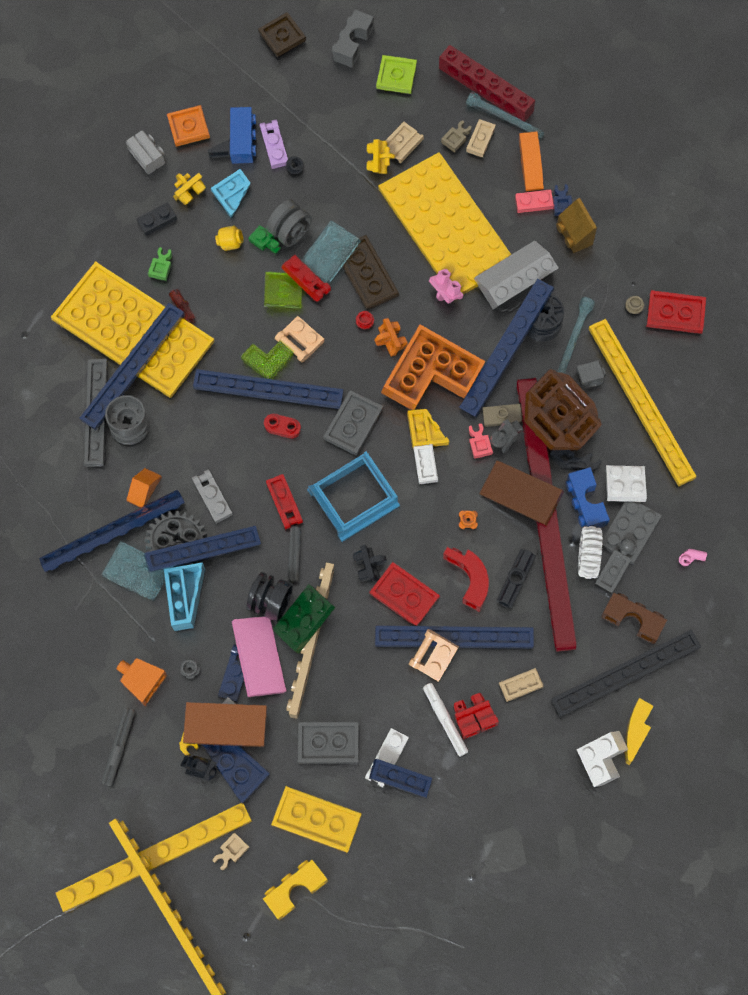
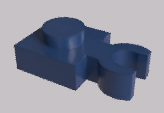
M567 184L564 186V191L558 190V185H555L554 194L556 196H553L554 216H559L572 204L571 195L566 196L568 193Z

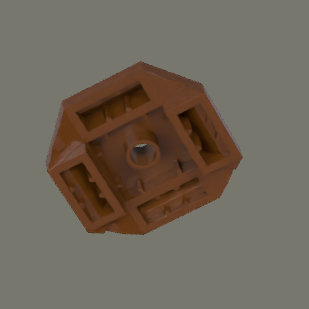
M549 369L526 392L524 422L550 450H578L602 425L600 418H598V411L594 401L570 375Z

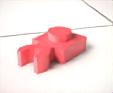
M479 424L478 432L473 431L472 426H469V434L474 437L469 439L474 459L492 455L493 451L488 435L482 436L483 425Z

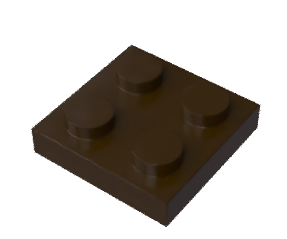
M288 12L258 28L259 34L277 57L306 41L305 34Z

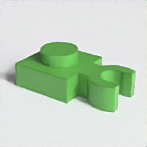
M160 247L157 252L159 258H153L148 276L167 281L171 268L169 260L172 258V251L169 249L166 255H162L163 249Z

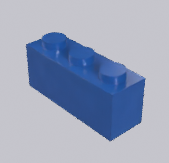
M252 107L230 108V157L232 164L253 163V156H256V145H253V140H256V129H253V125H256V114L252 113Z

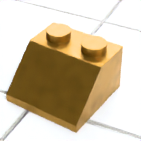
M576 199L558 216V222L556 223L559 233L564 235L565 243L568 248L572 249L573 253L593 245L597 230L581 199Z

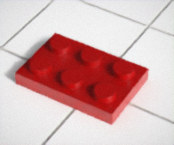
M651 290L646 327L702 334L706 297Z
M394 562L391 563L369 592L370 595L413 626H418L440 598L439 594Z

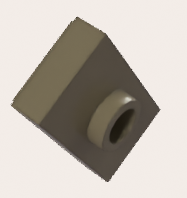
M520 404L482 408L484 427L501 426L502 422L507 419L510 423L517 420L522 424Z

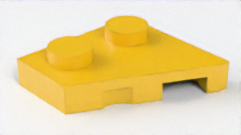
M427 409L410 410L407 412L412 448L429 444L433 446L449 444V439L445 438L440 431L439 425L433 421Z

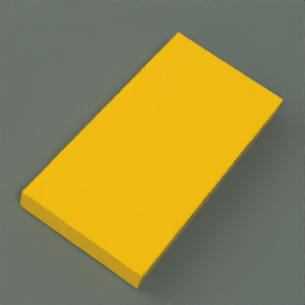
M286 786L271 825L348 853L362 813Z

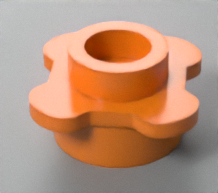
M460 511L459 527L461 529H476L478 526L476 522L478 513L476 511Z

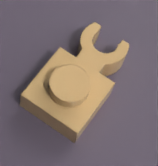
M234 832L220 847L224 852L216 855L213 858V862L216 863L219 859H223L224 864L220 867L223 871L228 867L230 859L236 863L250 847Z

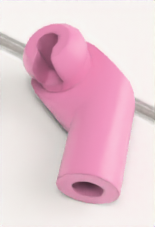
M688 549L680 555L679 562L683 566H688L695 559L705 561L707 552Z

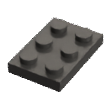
M350 390L323 439L357 456L383 411V406Z
M625 501L602 539V548L611 553L614 549L620 552V542L626 538L632 539L635 543V550L627 554V557L631 559L630 564L633 565L662 515L639 502Z
M298 722V764H359V722Z

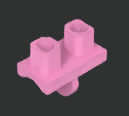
M447 269L440 270L437 275L430 277L429 282L438 291L436 298L439 301L445 300L447 303H451L456 299H462L463 294L460 291L461 285L459 282L450 280L451 273Z

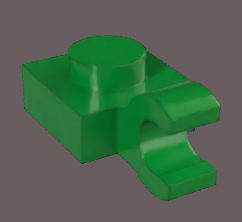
M260 225L248 238L249 242L262 251L267 247L277 254L281 249L278 246L279 242L274 239V236Z

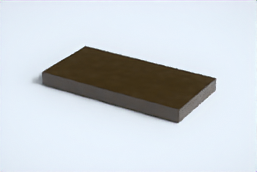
M367 235L334 249L336 257L366 311L399 296L396 286Z

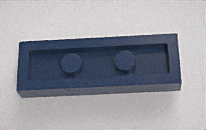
M374 759L369 779L427 798L432 781L431 777L380 759Z

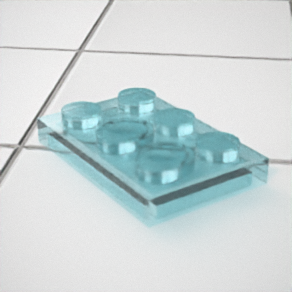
M330 221L301 261L323 282L329 284L361 241L341 226Z
M121 541L101 574L103 577L152 601L156 598L165 581L164 569L149 573L144 552Z

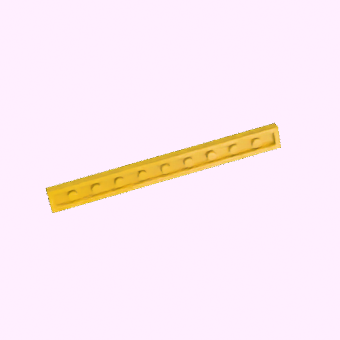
M604 319L589 326L590 333L678 487L694 480L696 474L607 320Z
M240 803L139 852V855L146 857L150 864L148 870L151 871L252 821L245 805ZM128 857L56 892V896L63 912H67L140 875Z
M118 819L109 822V825L211 995L226 994L223 985L220 982L217 984L214 980L215 972L210 964L205 965L202 960L204 954L200 947L193 945L191 932L188 928L184 929L180 921L183 919L177 910L173 911L169 905L172 902L166 891L162 893L159 885L161 882L155 873L151 875L148 870L150 864L146 857L139 855L137 850L140 848L134 838L130 840L126 832L129 829L123 820L120 822Z

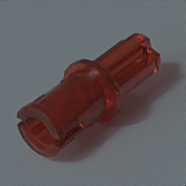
M176 289V292L172 290L169 293V297L175 306L184 312L183 319L191 323L195 316L189 308V302L183 298L179 289Z

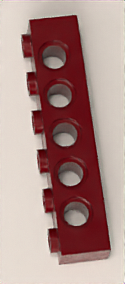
M449 45L439 56L440 70L524 124L534 112L535 99L453 46Z

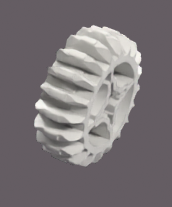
M589 526L584 527L581 531L578 556V574L580 577H585L586 579L598 577L603 544L601 528Z

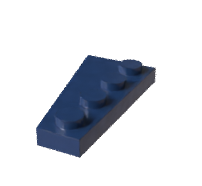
M202 744L210 758L216 762V767L242 805L270 776L268 771L239 746Z

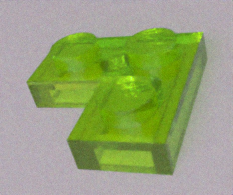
M280 341L268 354L252 344L242 354L241 360L265 379H272L293 356V352Z

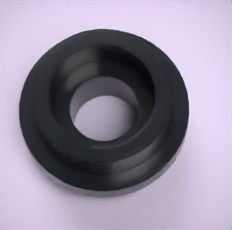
M292 156L287 160L286 168L290 173L299 174L303 170L304 164L301 158ZM292 163L296 164L297 168H293Z

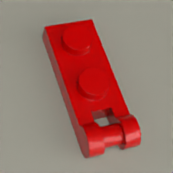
M296 255L282 265L281 268L315 301L321 300L324 294L327 295L331 291L330 285L323 282Z
M284 474L266 480L267 487L285 530L291 528V525L296 523L298 525L303 523ZM293 512L294 516L287 519L286 514Z

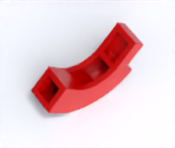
M447 547L443 553V559L463 569L470 579V586L463 597L462 603L480 612L486 601L489 587L488 574L483 562L470 550H467L464 556L460 550Z

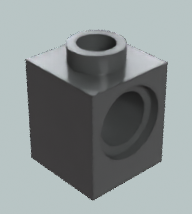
M599 361L579 365L575 372L582 390L601 385L604 377H606L605 369L603 366H600Z

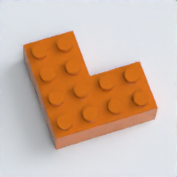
M420 324L386 381L381 393L410 410H415L432 380L458 396L465 398L485 361Z

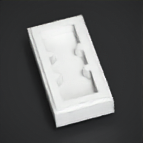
M433 445L415 446L414 455L419 484L438 482Z

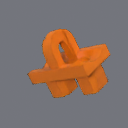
M389 318L383 319V324L378 328L380 334L377 335L374 341L377 346L386 345L391 357L396 356L399 350L407 346L408 342L404 336L397 338L396 334L400 332L398 321L390 322Z

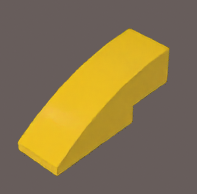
M641 698L636 702L627 725L625 744L628 750L625 751V761L628 765L633 761L651 729L644 722L650 714L653 705Z

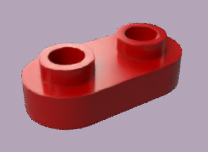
M270 414L264 420L265 429L271 434L293 439L301 433V425L296 419L278 414ZM275 420L276 424L272 425L270 422ZM290 425L295 426L293 429H288Z

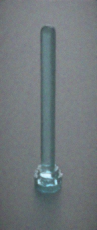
M473 91L469 94L466 101L467 105L471 107L479 106L528 132L537 131L540 138L544 136L542 130L481 100L479 94Z
M582 297L580 300V313L557 372L565 374L587 313H590L595 305V302L590 298Z

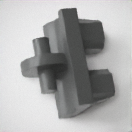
M507 419L502 422L498 431L491 435L490 441L494 446L501 448L504 453L517 440V436L522 432L523 428L517 420L510 423Z

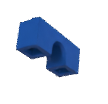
M591 467L569 473L565 484L568 492L572 493V505L579 512L578 521L580 526H594L596 528L607 526L610 519L604 503L591 504L585 498L587 493L595 491L597 485Z

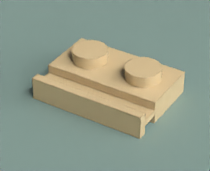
M403 122L387 138V147H390V154H395V158L399 163H402L422 142L424 136Z

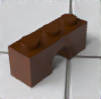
M613 593L601 618L617 626L620 625L625 617L636 618L640 624L637 636L652 644L656 643L667 622V619L661 613L651 612L646 609L645 605L639 602L634 603L621 593Z

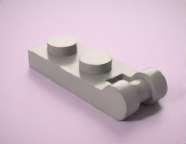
M207 469L203 471V474L195 475L191 478L217 524L233 514L211 472ZM208 480L209 484L203 487L201 483Z

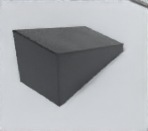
M230 139L209 149V158L230 156Z

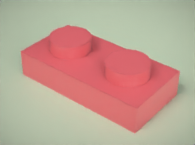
M551 190L515 194L517 213L550 210L554 207Z

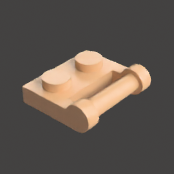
M299 316L275 336V340L283 343L291 350L301 363L325 342L324 338ZM287 336H292L306 350L302 351Z
M427 629L425 639L414 658H411L408 664L439 682L459 646L434 631ZM435 641L437 645L425 665L421 660L431 642Z

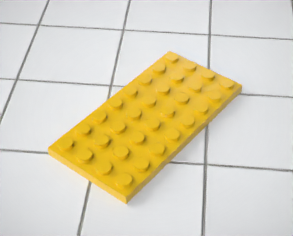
M440 152L378 185L379 191L436 274L440 270L447 269L451 273L450 280L457 281L461 285L460 291L463 295L478 287L474 280L476 276L512 255Z
M95 261L54 312L51 319L121 365L164 310L165 306ZM182 318L138 377L169 398H172L215 340Z

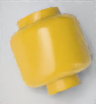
M234 225L220 228L218 235L215 236L217 246H220L224 251L238 249L244 241L241 229Z

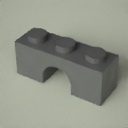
M354 10L352 16L349 15L345 29L340 31L339 40L332 47L331 52L333 53L334 61L353 68L360 55L359 44L352 40L356 38L368 40L374 28V16L358 10Z

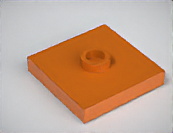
M201 105L167 114L176 147L210 138Z

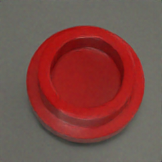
M362 311L356 316V324L361 329H369L374 324V317L370 312Z

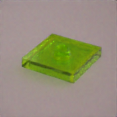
M265 272L264 307L301 309L302 288L287 273Z

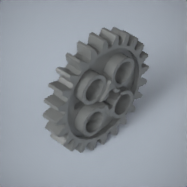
M170 511L168 517L161 514V520L155 518V524L150 523V530H146V535L148 536L145 537V543H147L146 550L154 551L206 538L205 526H199V519L193 521L194 515L187 518L186 512L182 516L179 515V511H176L174 516ZM176 527L177 530L172 531L169 528ZM192 536L194 539L187 540L186 537ZM160 542L168 543L165 546L159 545ZM191 562V563H187V564H183V565H179V566L191 565L192 562Z

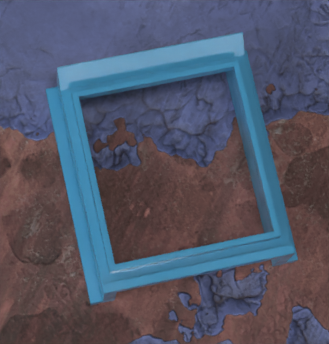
M367 451L317 483L308 486L307 489L309 494L315 497L337 530L341 542L400 507L398 496ZM366 464L388 497L344 524L322 490Z

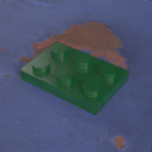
M308 584L273 628V631L299 654L336 607L312 585Z

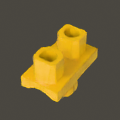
M374 139L373 143L367 144L368 154H373V160L367 162V170L374 173L387 174V166H390V159H395V154H390V147H387V141Z
M180 173L176 175L178 181L174 183V186L178 188L182 185L174 193L173 198L176 201L179 199L184 205H187L193 200V197L188 192L190 189L193 188L198 195L206 189L201 181L202 176L200 173L188 182L187 180L191 177L188 173L184 176Z

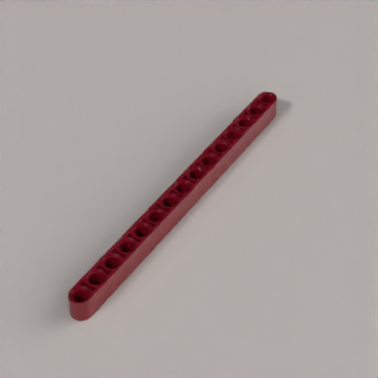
M518 379L517 392L521 408L529 474L553 485L547 446L538 436H535L534 431L524 422L526 392L537 382V379ZM555 509L547 526L537 522L554 645L556 652L576 650V637L557 511Z

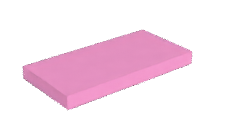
M266 617L234 619L232 626L247 696L255 697L286 692L271 620Z

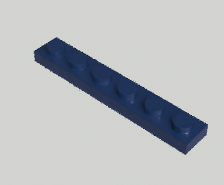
M256 526L146 552L144 553L148 572L152 573L259 546L261 542Z

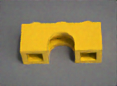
M305 860L297 867L299 870L295 874L289 873L281 880L282 884L277 888L273 886L264 893L266 897L263 900L278 920H281L296 908L290 899V893L294 887L299 885L305 886L313 894L328 882L313 860L310 862Z

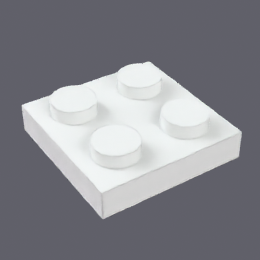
M606 465L607 501L646 502L645 466Z

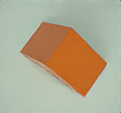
M144 468L132 478L127 502L140 508L145 506L162 476Z

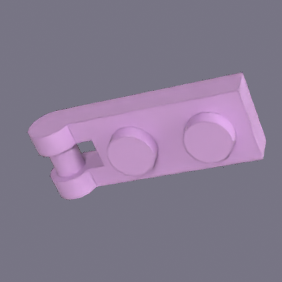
M277 119L267 124L265 122L260 123V130L271 168L275 169L286 166L288 157ZM274 130V133L268 134L267 131Z

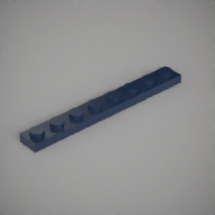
M537 278L460 405V409L477 418L553 293L554 287Z
M171 303L167 304L81 415L80 420L97 430L106 418L105 412L108 404L115 398L124 395L185 314L182 310Z
M196 369L193 388L197 390L340 409L344 389L199 369Z
M175 490L40 557L41 566L45 572L54 570L60 564L66 561H73L78 555L91 552L95 547L107 544L113 538L125 535L129 530L141 527L147 521L159 518L161 514L169 510H175L185 502L180 492Z
M376 626L375 647H420L426 637L427 629L434 631L459 646V648L533 649L534 647L533 627ZM432 641L429 647H436L437 642Z

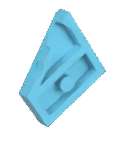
M241 169L211 187V191L229 216L233 217L251 183Z

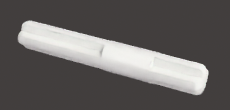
M432 683L425 685L423 690L459 756L467 754L468 749Z

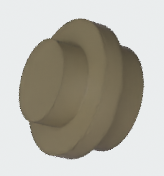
M632 296L627 299L625 307L629 313L638 314L642 312L644 302L639 296Z

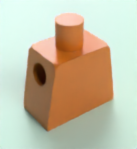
M138 658L131 665L122 660L116 669L124 674L120 682L144 706H146L167 677L164 670Z

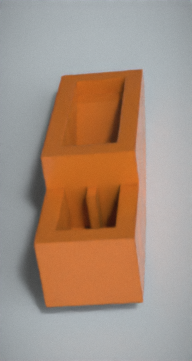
M538 132L520 133L519 146L525 191L543 190Z

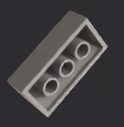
M534 240L479 274L474 280L492 309H495L532 286L537 278L541 280L557 270L558 266L550 253Z

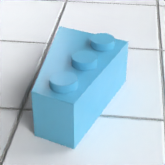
M203 563L164 569L170 620L174 631L194 628L205 573Z

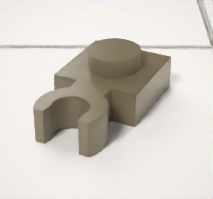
M463 120L459 122L457 130L452 127L441 139V143L453 152L460 148L466 141V135L471 132L472 126H468L467 129L462 128L464 126Z

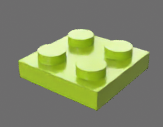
M382 55L376 89L411 94L417 60Z

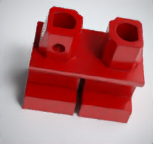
M481 693L470 697L474 706L468 709L464 700L454 703L456 713L454 718L463 740L479 734L480 730L483 732L498 726L499 721L489 701H485Z

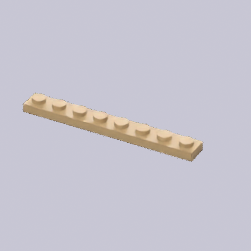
M326 563L325 568H321L319 579L322 582L321 586L316 588L326 599H328L335 570L334 564ZM320 628L301 651L303 658L302 661H298L296 672L299 673L298 679L293 681L291 689L294 692L293 699H289L287 704V711H289L291 718L298 719Z

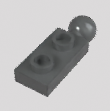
M626 538L620 542V552L615 549L613 550L595 582L596 585L613 593L631 561L627 554L635 550V543L632 539Z

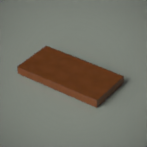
M497 460L479 494L547 526L564 491Z

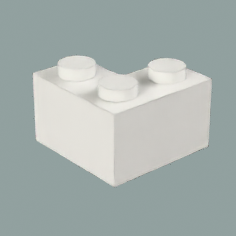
M620 731L610 732L577 749L594 787L605 785L620 777L611 758L627 751L628 748Z

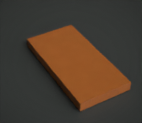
M186 702L183 743L264 747L267 706Z

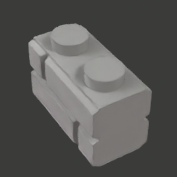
M140 131L135 136L126 140V145L145 172L150 174L156 168L158 169L165 164V153L160 146L157 148L154 145L155 141L150 134L146 135L144 131Z

